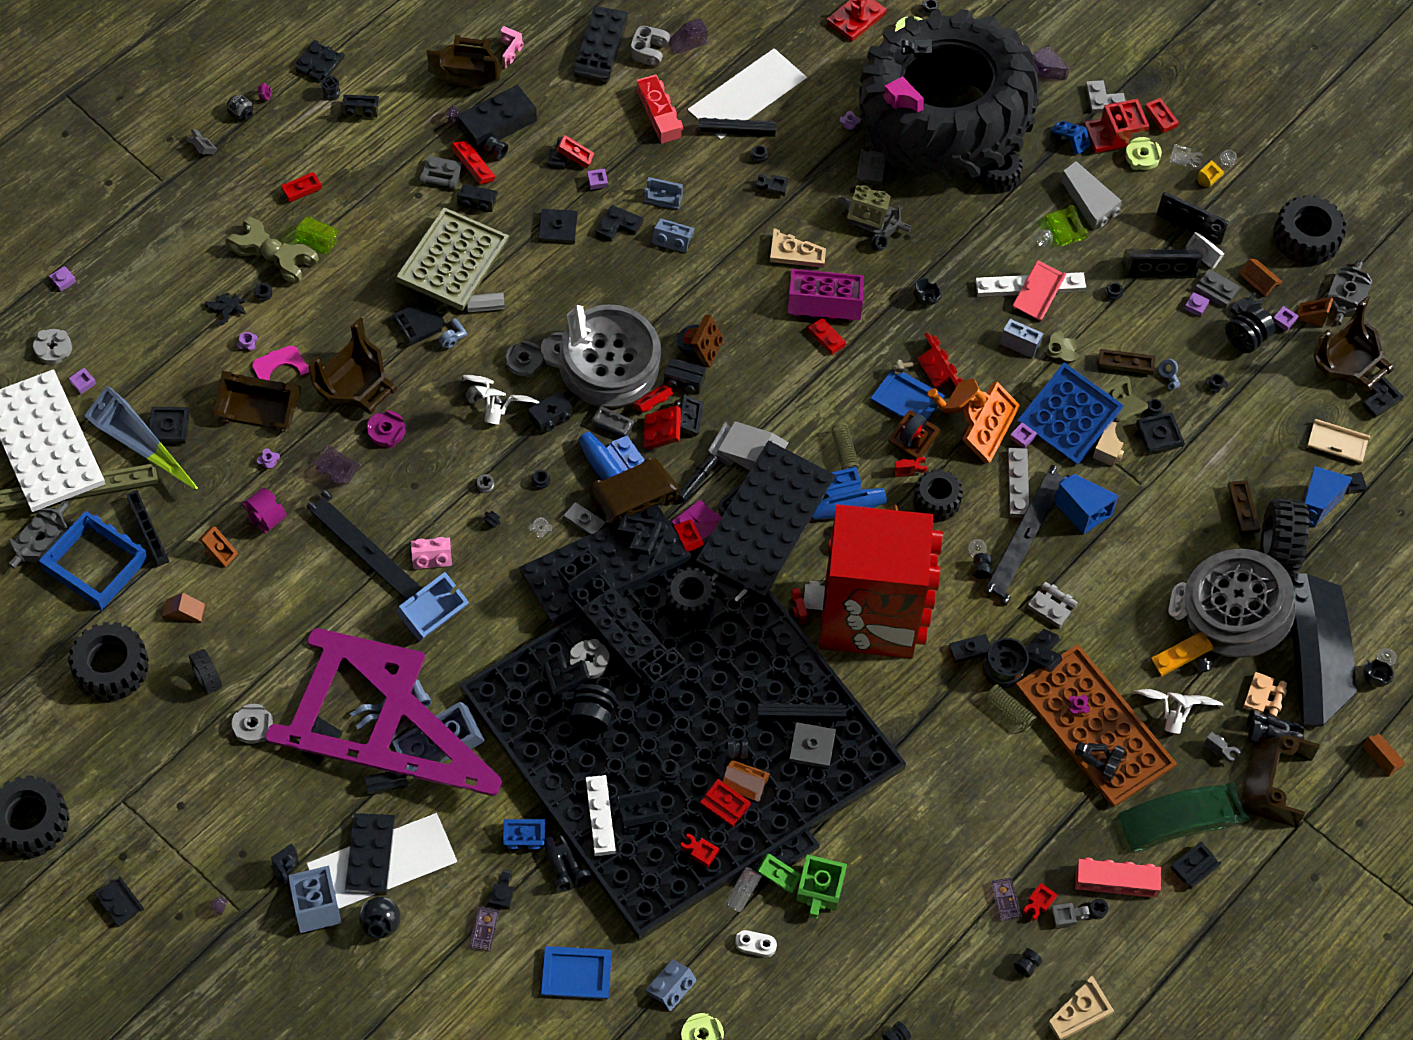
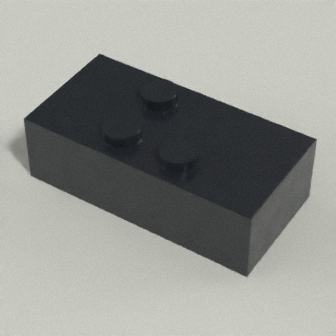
M517 84L458 114V128L478 152L484 149V145L489 137L495 136L501 140L536 122L537 108Z

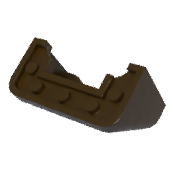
M222 371L214 416L219 417V421L230 423V419L271 426L274 427V431L285 432V429H290L299 400L301 386L294 383L276 382Z
M652 457L644 460L642 464L603 481L597 480L593 482L589 490V494L603 521L610 528L615 523L621 522L624 515H634L659 503L662 506L665 504V501H667L668 505L678 502L680 492L677 484L658 459H653Z

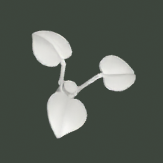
M462 376V381L481 382L486 386H475L476 391L483 398L486 397L485 422L499 424L501 414H505V410L511 401L539 403V401L528 396L511 395L503 408L500 409L501 405L494 404L495 395L506 396V393L490 389L489 383L493 384V380L482 376Z
M1152 689L1135 690L1131 694L1138 693L1163 701L1165 708L1164 718L1167 719L1165 730L1178 734L1181 732L1182 723L1185 722L1193 704L1202 703L1218 705L1220 708L1223 707V703L1200 695L1182 696L1178 693L1169 692L1166 695ZM1168 696L1178 702L1177 710L1171 711L1170 714L1168 710ZM1181 706L1187 708L1184 714L1180 712Z

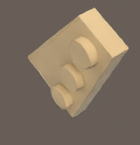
M1091 976L1081 989L1052 1017L1048 1024L1057 1039L1063 1040L1112 1015L1114 1010L1093 976Z

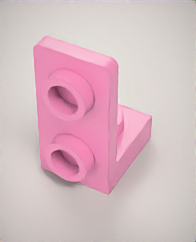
M503 26L500 30L501 42L509 47L502 56V67L507 68L509 63L511 64L514 61L516 53L521 51L523 42L521 33Z

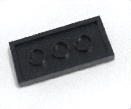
M354 813L345 884L346 893L387 895L395 815Z

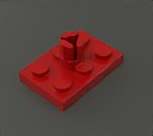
M849 0L827 18V24L853 42L886 14L887 9L875 0Z

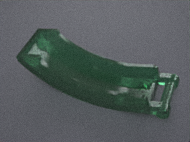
M1230 782L1225 785L1179 791L1144 802L1119 813L1117 816L1131 852L1148 850L1155 845L1185 835L1208 830L1225 829L1233 824L1249 821L1248 813H1245L1237 795L1235 783ZM1226 793L1229 794L1237 815L1234 814Z

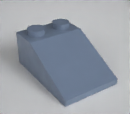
M329 865L288 875L300 933L342 923Z

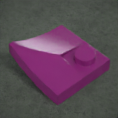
M699 500L674 519L672 526L674 527L676 524L692 519L703 540L713 533L722 516Z

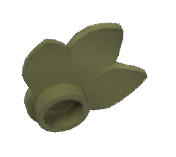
M1062 331L1055 332L1051 335L1050 343L1046 346V354L1052 359L1060 358L1065 362L1076 361L1080 357L1075 352L1079 340L1064 338Z

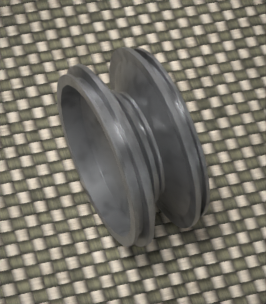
M599 305L585 310V327L591 329L587 337L592 338V341L588 345L580 343L572 347L568 325L561 337L559 369L564 383L578 398L597 407L618 408L641 399L653 387L659 372L661 345L654 327L638 312L620 305Z

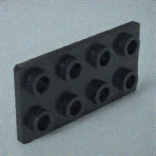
M1163 192L1156 213L1162 219L1171 221L1194 233H1200L1205 238L1218 244L1222 243L1229 224L1228 220L1167 192Z

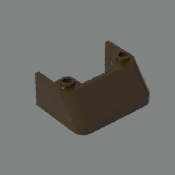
M1290 735L1258 740L1251 752L1240 800L1241 809L1252 815L1298 827L1305 815V811L1285 806L1286 794L1281 789L1273 787L1279 756L1281 753L1312 761L1320 744Z

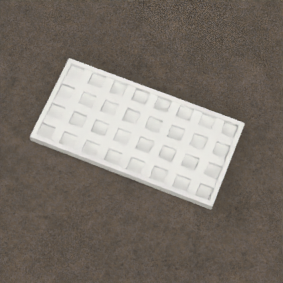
M54 369L0 389V440L32 512L105 485V480Z

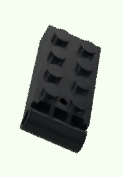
M594 5L577 57V63L575 64V77L605 83L609 82L628 22V12Z

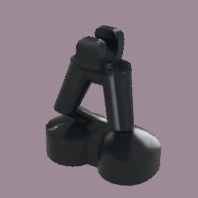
M1078 742L1075 754L1082 757V761L1102 770L1103 781L1111 783L1124 757L1126 748L1116 745L1110 753L1107 744L1088 743L1086 745ZM1092 752H1104L1108 762L1106 764L1102 763L1091 755Z

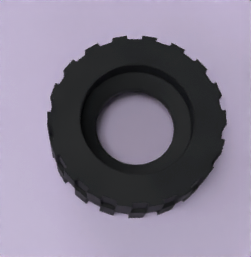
M201 649L190 654V664L206 695L222 689L218 672L206 650Z

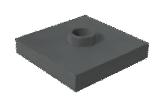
M796 722L789 761L829 768L836 729Z

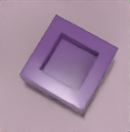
M605 169L587 171L590 190L608 187Z
M65 266L49 275L51 281L60 291L76 283L75 277Z
M1193 292L1185 306V310L1201 317L1210 300Z
M1283 306L1273 317V321L1288 331L1299 316Z
M85 368L69 378L71 384L80 394L96 385L95 379Z
M1021 423L1011 433L1010 439L1025 449L1035 439L1037 433L1024 423Z

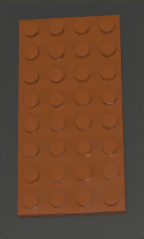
M1079 644L1061 654L1063 660L1051 673L1039 668L1017 682L1015 687L1114 808L1174 769L1177 763ZM1086 695L1090 711L1081 715L1071 713L1069 697ZM1078 742L1086 745L1088 743L1107 744L1110 753L1116 745L1126 748L1124 757L1111 783L1103 781L1102 770L1082 761V757L1075 754ZM1092 752L1091 755L1102 763L1106 764L1108 762L1104 752Z

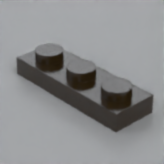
M1100 349L1098 368L1153 375L1155 356Z
M1248 481L1229 482L1227 486L1240 535L1259 533L1260 526Z

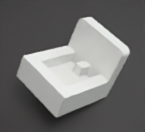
M809 581V584H805V608L823 610L825 586L821 585V582Z

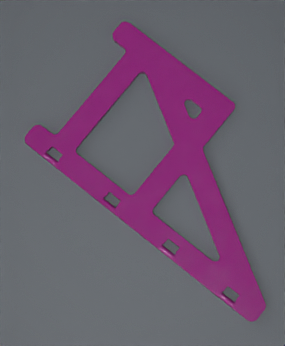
M320 628L312 630L308 638L309 645L322 649V655L290 726L272 724L266 734V739L269 743L296 748L300 751L392 773L405 774L459 789L472 790L480 794L489 796L498 794L502 784L501 778L411 694L425 660L423 652ZM342 660L348 661L386 698L367 744L355 743L311 732ZM392 665L399 667L395 675H392L384 667ZM402 717L408 718L452 762L444 764L389 751V745ZM290 738L300 739L299 744L289 742ZM349 751L356 752L358 757L347 756ZM407 765L415 766L417 771L406 770ZM467 779L477 781L476 786L465 784Z

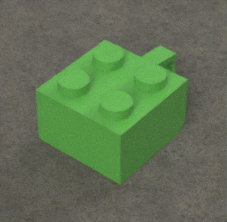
M807 854L796 901L807 903L808 906H811L809 918L817 919L820 909L837 910L847 864Z

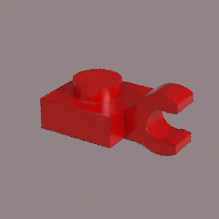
M919 457L915 462L914 459L895 461L894 476H913L915 472H927L928 467L920 465L925 463L926 457Z

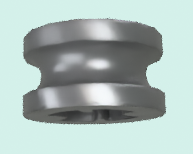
M483 474L478 477L477 487L479 491L489 493L494 489V479L491 475ZM483 481H487L488 486H484Z

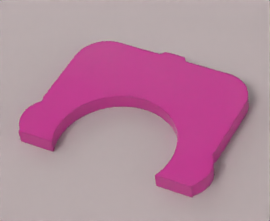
M287 346L277 351L274 350L253 362V369L259 379L270 380L273 370L282 365H290L297 368L301 377L310 374L309 366L304 362L299 350L295 346Z

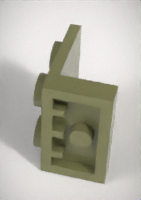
M857 185L847 218L882 228L891 196L884 191H874L867 186Z

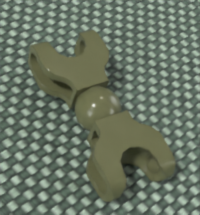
M250 216L246 217L243 221V229L248 234L240 236L232 233L226 239L227 247L240 256L256 255L260 257L262 255L267 261H274L275 266L280 268L282 278L294 284L299 283L302 279V273L297 267L298 265L304 264L312 267L319 261L317 253L304 244L288 245L284 243L282 245L277 239H270V235L264 231L262 222Z

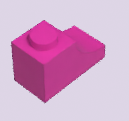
M904 77L885 85L884 99L894 109L900 107L911 108L917 113L923 110L924 98Z

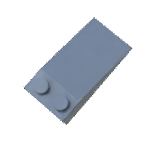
M462 702L436 715L470 749L484 742V738L470 708ZM417 727L392 741L397 753L440 763L450 759ZM407 765L406 770L416 772L417 767Z

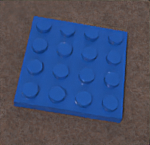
M1063 363L1020 416L1018 422L1027 425L1037 433L1039 438L1078 465L1121 412L1124 405L1069 365Z

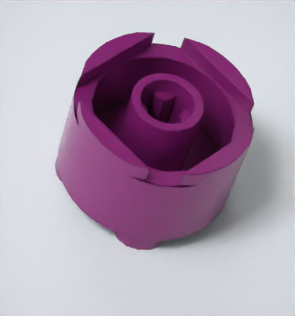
M263 487L241 503V505L249 513L247 517L252 524L257 523L259 529L266 534L287 517L283 506L281 504L278 505L275 501L276 497Z

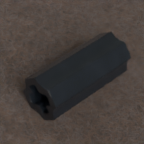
M385 772L365 776L368 795L408 787L405 774Z

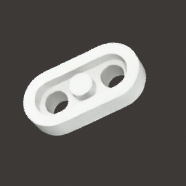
M1184 582L1177 584L1171 594L1169 614L1176 620H1180L1187 615L1184 602L1186 583Z
M748 930L739 932L735 940L736 948L740 952L761 957H771L777 947L776 940L772 936ZM748 938L750 941L745 943L742 939ZM768 942L770 946L764 947L763 943Z

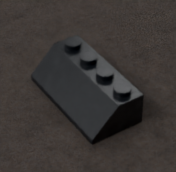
M1125 249L1122 258L1124 278H1196L1203 256L1198 250Z

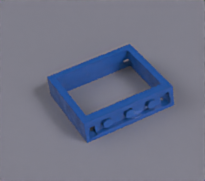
M85 511L45 553L39 562L43 571L102 610L148 561L146 550L141 547V544L136 545L126 534L123 533L121 535L111 524L108 523L106 525L99 516L91 515ZM89 527L134 557L102 593H99L57 564V561Z

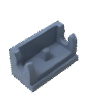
M648 177L647 188L644 191V203L679 210L683 197V184Z
M1010 319L1003 330L999 344L1033 358L1044 333Z

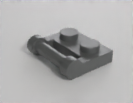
M428 156L420 177V183L448 186L450 189L456 190L463 163Z

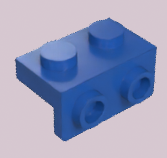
M504 819L503 845H507L508 849H519L520 845H528V849H540V845L545 844V819Z

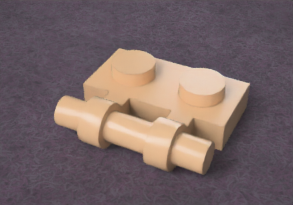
M1255 672L1243 708L1250 711L1252 709L1258 710L1262 713L1264 709L1270 710L1269 715L1277 717L1278 712L1282 708V699L1287 693V683L1280 681L1277 687L1273 686L1274 678ZM1269 694L1275 696L1272 702L1267 700Z

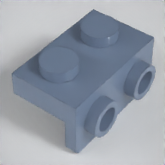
M672 959L649 985L646 992L649 996L661 1001L671 1011L697 980L688 967Z

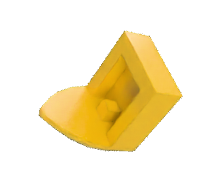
M1211 160L1198 172L1197 180L1199 185L1211 187L1224 175V171Z

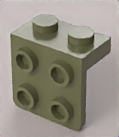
M1127 376L1099 387L1124 405V408L1114 419L1116 421H1124L1128 417L1139 414L1148 408L1146 402L1132 394L1130 378Z

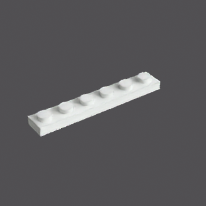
M1066 273L1057 293L1085 292L1084 273ZM1029 275L976 278L977 297L1018 295Z

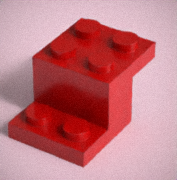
M1138 98L1104 105L1100 119L1084 122V127L1087 129L1089 140L1095 153L1127 147L1132 133L1149 130L1148 121Z

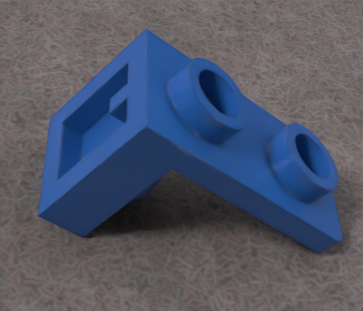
M1060 121L1051 128L1052 133L1070 138L1073 151L1076 154H1080L1091 146L1086 127Z

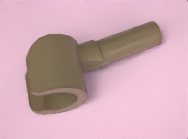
M898 360L897 365L892 367L895 374H902L905 368L913 367L914 364L913 362L903 363L902 360Z

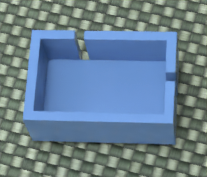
M446 572L417 592L414 597L412 596L401 604L396 610L397 614L419 642L469 604L459 589L453 595L450 593L456 585Z

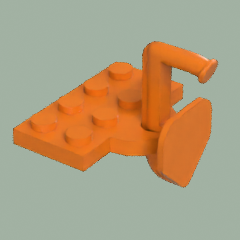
M973 378L959 383L948 403L939 396L935 388L930 389L927 393V396L945 413L953 414L964 411L969 427L962 440L984 463H990L1020 407L1015 399L998 382H993L987 393L982 392Z

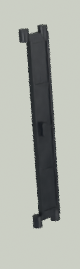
M1051 465L1047 470L985 587L984 592L987 595H991L993 592L1001 597L1000 603L1004 606L1008 604L1011 598L1006 591L1056 497L1059 482L1064 478L1056 472L1057 467L1055 465Z
M327 490L321 493L323 498L316 504L312 502L307 504L306 507L315 517L406 601L423 589L329 502L333 496Z

